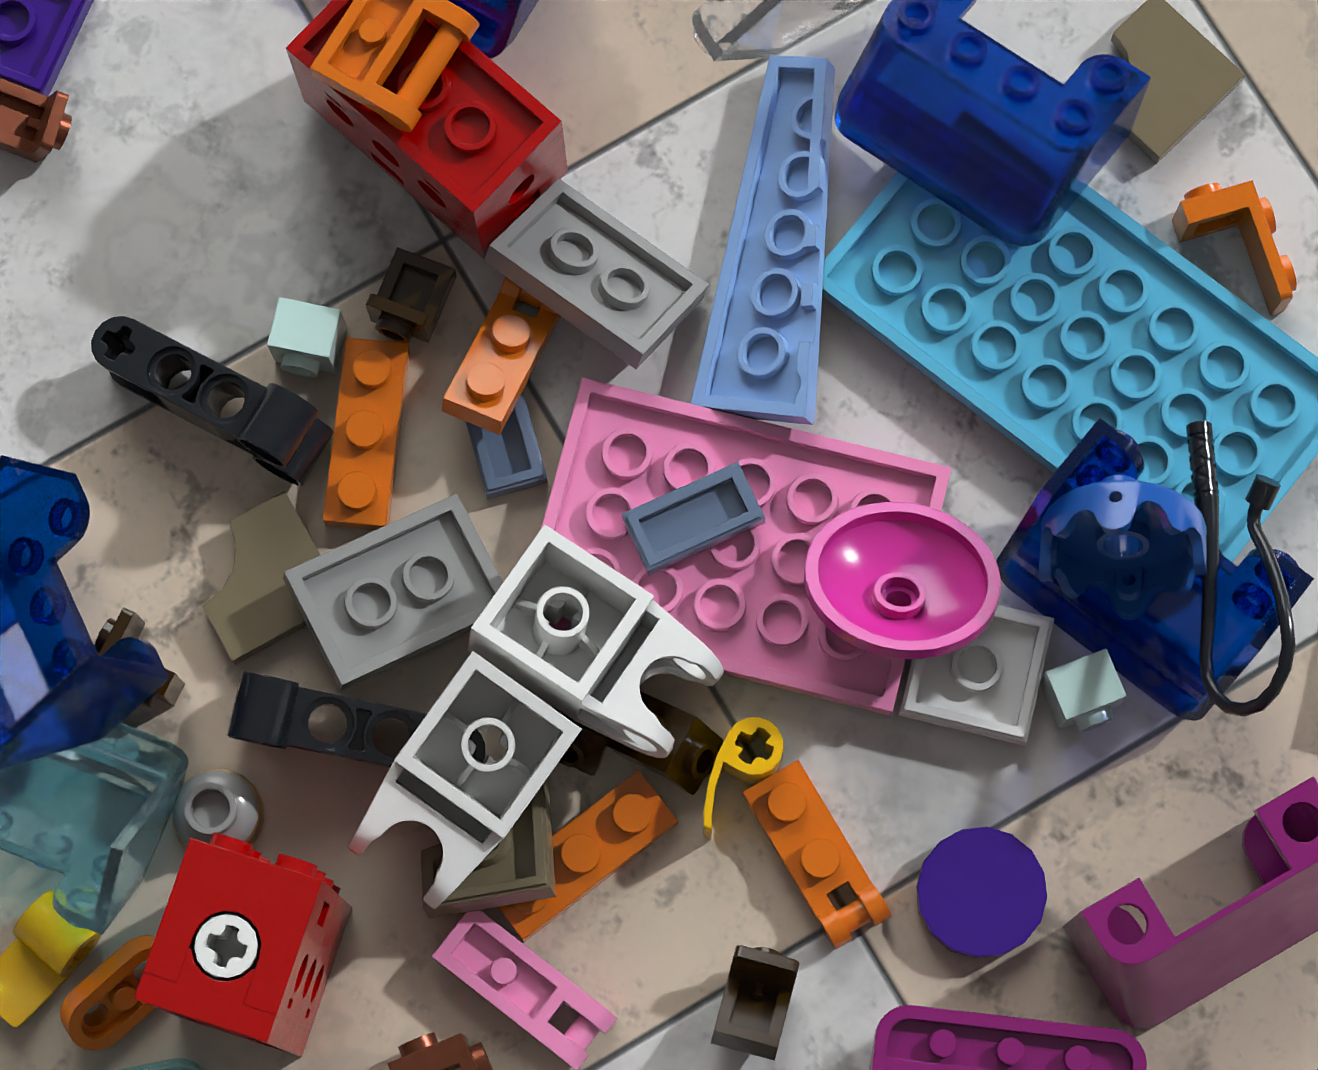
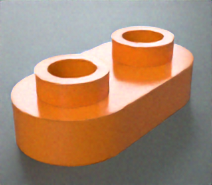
M142 935L127 941L66 996L61 1006L60 1019L66 1032L77 1046L91 1051L108 1048L117 1043L155 1009V1007L134 999L145 966L141 969H134L144 961H147L155 939L154 935ZM100 1003L95 1011L86 1014L95 1004Z

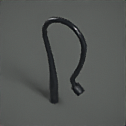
M1195 421L1186 425L1188 452L1190 453V471H1192L1191 481L1192 489H1194L1192 494L1195 497L1194 504L1201 511L1207 527V576H1201L1202 610L1199 650L1201 682L1210 700L1224 713L1245 717L1265 710L1280 694L1291 672L1296 647L1289 595L1273 549L1262 530L1260 521L1262 511L1270 510L1281 485L1267 476L1257 474L1245 498L1250 503L1247 513L1248 532L1268 575L1278 614L1282 644L1278 667L1269 686L1256 699L1245 703L1235 702L1222 693L1214 678L1212 657L1218 589L1219 490L1218 481H1216V463H1214L1215 449L1212 444L1214 440L1212 423L1208 421Z

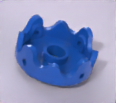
M1112 475L1104 478L1101 482L1075 488L1054 501L1042 518L1039 579L1041 582L1052 581L1055 577L1063 593L1070 599L1078 598L1088 587L1102 589L1109 596L1114 612L1121 619L1136 620L1143 616L1151 600L1157 594L1164 591H1172L1179 596H1185L1190 592L1195 576H1207V527L1203 515L1192 501L1178 492L1158 484L1137 481L1126 475Z

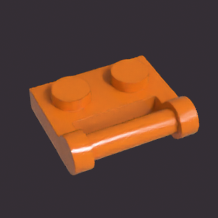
M353 0L310 66V70L314 78L380 114L396 128L411 133L422 116L418 110L460 43H468L478 29L479 23L470 13L448 0ZM425 18H427L440 28L396 95L382 87Z

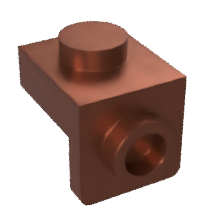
M0 78V149L36 163L49 154L52 148L60 150L66 140L72 121V116L64 113L69 95L56 90L48 97Z
M435 1032L420 1036L400 1045L398 1049L401 1058L387 1063L390 1070H455L460 1067L462 1070H493L482 1042L470 1046L467 1037L463 1033L438 1042Z

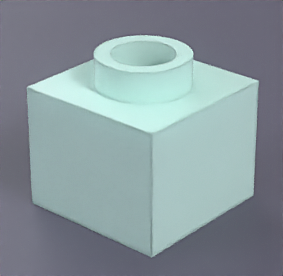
M279 297L267 346L275 362L281 363L280 368L290 374L308 378L317 377L318 371L336 374L347 325L340 309Z
M1107 648L1046 671L1040 681L1059 730L1075 723L1080 733L1102 726L1116 718L1112 709L1119 707L1127 697Z

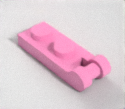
M480 910L466 912L432 955L437 962L575 1070H579L590 1056L585 1050L600 1031L606 1034L618 1019ZM566 1003L580 1015L563 1035L549 1022L561 1006Z

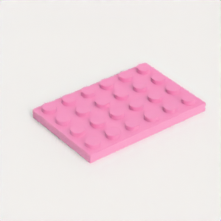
M581 378L542 527L544 524L654 595L653 600L714 653L723 666L724 675L891 716L905 659L882 656L858 648L836 635L822 622L813 610L805 590L804 569L807 552L817 533L828 522L846 511L863 505L881 502H904L923 505L941 511L952 467ZM739 462L765 516V523L648 575L622 520V513ZM562 617L556 624L550 622L549 625L556 630L567 631L570 630L571 621Z

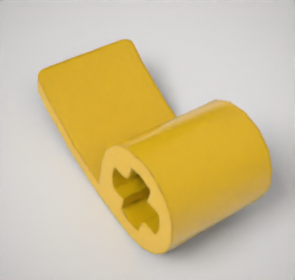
M747 717L737 722L729 730L716 756L708 782L704 806V836L712 840L714 799L722 772L724 771L740 781L751 784L764 780L779 769L784 750L783 738L778 728L769 720L760 717ZM756 737L762 738L766 741L764 753L771 755L768 760L757 757L751 765L744 763L741 760L743 748L737 746L740 741L751 744Z
M49 890L41 895L22 914L12 932L17 938L0 955V1016L12 1027L22 1026L73 974L101 938V933L54 890Z

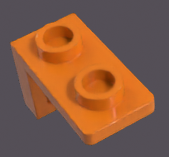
M1253 180L1221 189L1219 183H1209L1187 192L1184 195L1185 200L1180 201L1172 218L1179 243L1239 226L1269 314L1272 316L1283 313L1293 298L1292 291L1296 290L1297 281L1289 257L1285 254L1279 256L1272 234L1276 232V220L1269 200L1266 197H1258Z

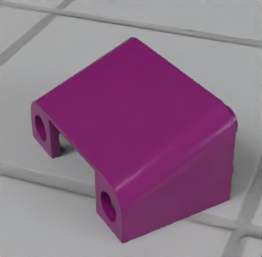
M1314 776L1254 810L1255 815L1247 822L1242 832V848L1247 860L1263 886L1175 937L1141 879L1137 878L1080 911L1062 926L1111 1009L1123 1023L1133 1028L1145 1029L1159 1025L1318 931V783ZM1131 905L1139 909L1146 920L1145 934L1135 918L1128 911L1118 906Z

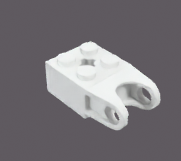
M545 524L471 627L468 644L469 652L474 651L525 689L574 721L636 751L656 758L667 757L673 749L675 739L645 706L640 695L639 686L648 678L659 674H671L684 680L713 686L724 673L723 666L714 653L653 600L654 595ZM564 617L571 621L570 630L560 631L552 628L549 623L556 624Z
M472 651L395 758L348 849L355 854L362 855L373 840L398 822L418 821L429 826L441 841L443 857L437 869L434 883L423 900L429 907L436 909L497 844L505 838L582 729ZM490 725L497 726L503 731L499 742L505 748L504 754L498 760L493 759L490 755H488L485 762L476 760L472 756L476 745L469 739L471 733L478 727L487 732Z

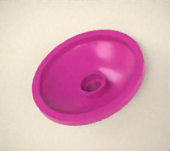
M873 503L851 509L835 517L813 539L807 552L804 569V584L808 600L822 622L836 635L852 645L871 653L892 658H931L945 655L966 646L975 640L990 624L995 615L1001 591L999 567L994 555L983 539L970 527L953 516L934 508L913 503Z

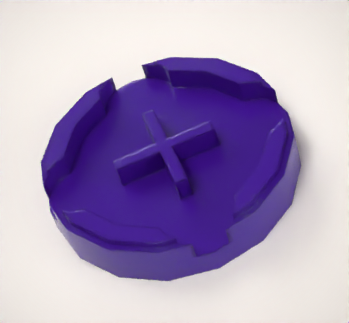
M989 827L961 829L941 840L922 863L916 886L918 913L930 935L951 952L974 958L1002 956L1024 944L1041 923L1048 898L1045 874L1032 850L1012 834Z

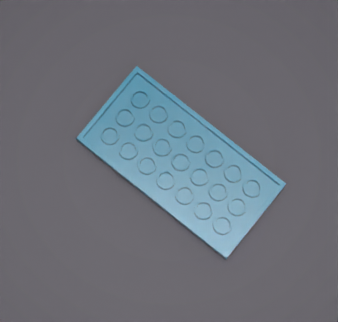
M964 92L824 259L822 296L1073 489L1101 482L1104 478L1112 475H1126L1137 481L1158 484L1174 490L1194 503L1195 497L1192 494L1194 489H1192V471H1190V453L1188 452L1186 425L1195 421L1211 422L1214 439L1212 444L1215 449L1214 463H1216L1217 471L1216 481H1218L1219 490L1218 580L1251 539L1247 528V513L1250 503L1245 498L1256 475L1267 476L1281 485L1270 510L1262 511L1260 520L1262 525L1318 454V357ZM1195 576L1194 581L1202 587L1201 576Z

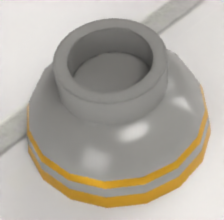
M208 769L190 777L180 787L172 804V826L179 842L185 848H187L190 838L210 843L213 832L224 834L252 845L258 838L264 822L263 801L257 788L244 775L228 769Z

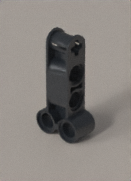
M126 316L112 317L102 322L94 332L91 340V351L95 360L105 369L109 370L112 379L121 387L253 455V460L260 466L293 485H303L334 433L327 424L317 418L319 411L299 395L274 383H269L265 387L133 318ZM124 351H127V352L132 353V354H131V355L125 354ZM182 371H191L189 381L183 387L177 390L168 389L171 379L176 374ZM234 398H244L243 407L237 414L232 417L221 418L222 409L227 402Z
M241 671L227 736L241 741L286 749V746L390 768L397 756L382 754L375 747L373 742L375 727L386 719H396L408 728L411 737L427 714L299 687V683L290 680ZM322 706L338 708L344 714L347 721V729L344 735L332 743H324L317 740L311 734L308 727L311 714ZM475 729L469 737L476 745L472 756L476 760L483 762L485 758V742L481 733Z

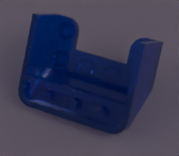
M892 0L886 7L838 96L834 119L839 132L845 138L1004 242L1015 246H1030L1040 242L1130 135L1151 77L1122 58L1114 55L1100 54L1083 61L1063 84L964 21L962 18L977 0Z
M1099 418L1042 487L998 556L996 562L999 567L1001 581L1013 593L1043 616L1054 618L1053 623L1092 653L1107 648L1115 670L1169 712L1186 720L1197 721L1202 719L1214 705L1201 682L1199 662L1202 610L1201 576L1194 577L1193 586L1187 595L1179 596L1172 591L1161 592L1151 600L1143 616L1130 621L1121 619L1114 612L1109 596L1102 589L1088 587L1078 598L1070 599L1063 593L1055 577L1052 581L1041 582L1039 579L1041 521L1048 507L1060 496L1075 488L1101 482L1104 478L1112 475H1126L1138 480L1144 471V460L1137 442L1129 434L1114 429ZM1256 548L1252 549L1238 566L1224 557L1219 549L1217 607L1212 659L1214 678L1224 694L1260 652L1279 626L1271 585ZM1273 549L1282 572L1292 609L1314 578L1302 570L1289 554Z
M4 455L0 456V770L99 741L169 679L155 647L146 640L126 637L117 641L102 656H99L57 563L82 539L89 524V502L77 475Z

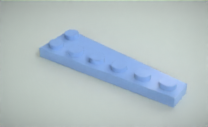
M770 55L692 395L691 404L751 419L807 425L814 424L835 67L827 58Z

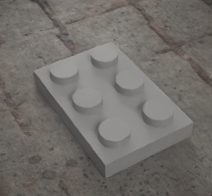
M560 179L489 245L484 259L485 263L636 370L703 300L710 285Z
M457 493L284 572L283 580L340 691L470 631L475 621L503 583Z

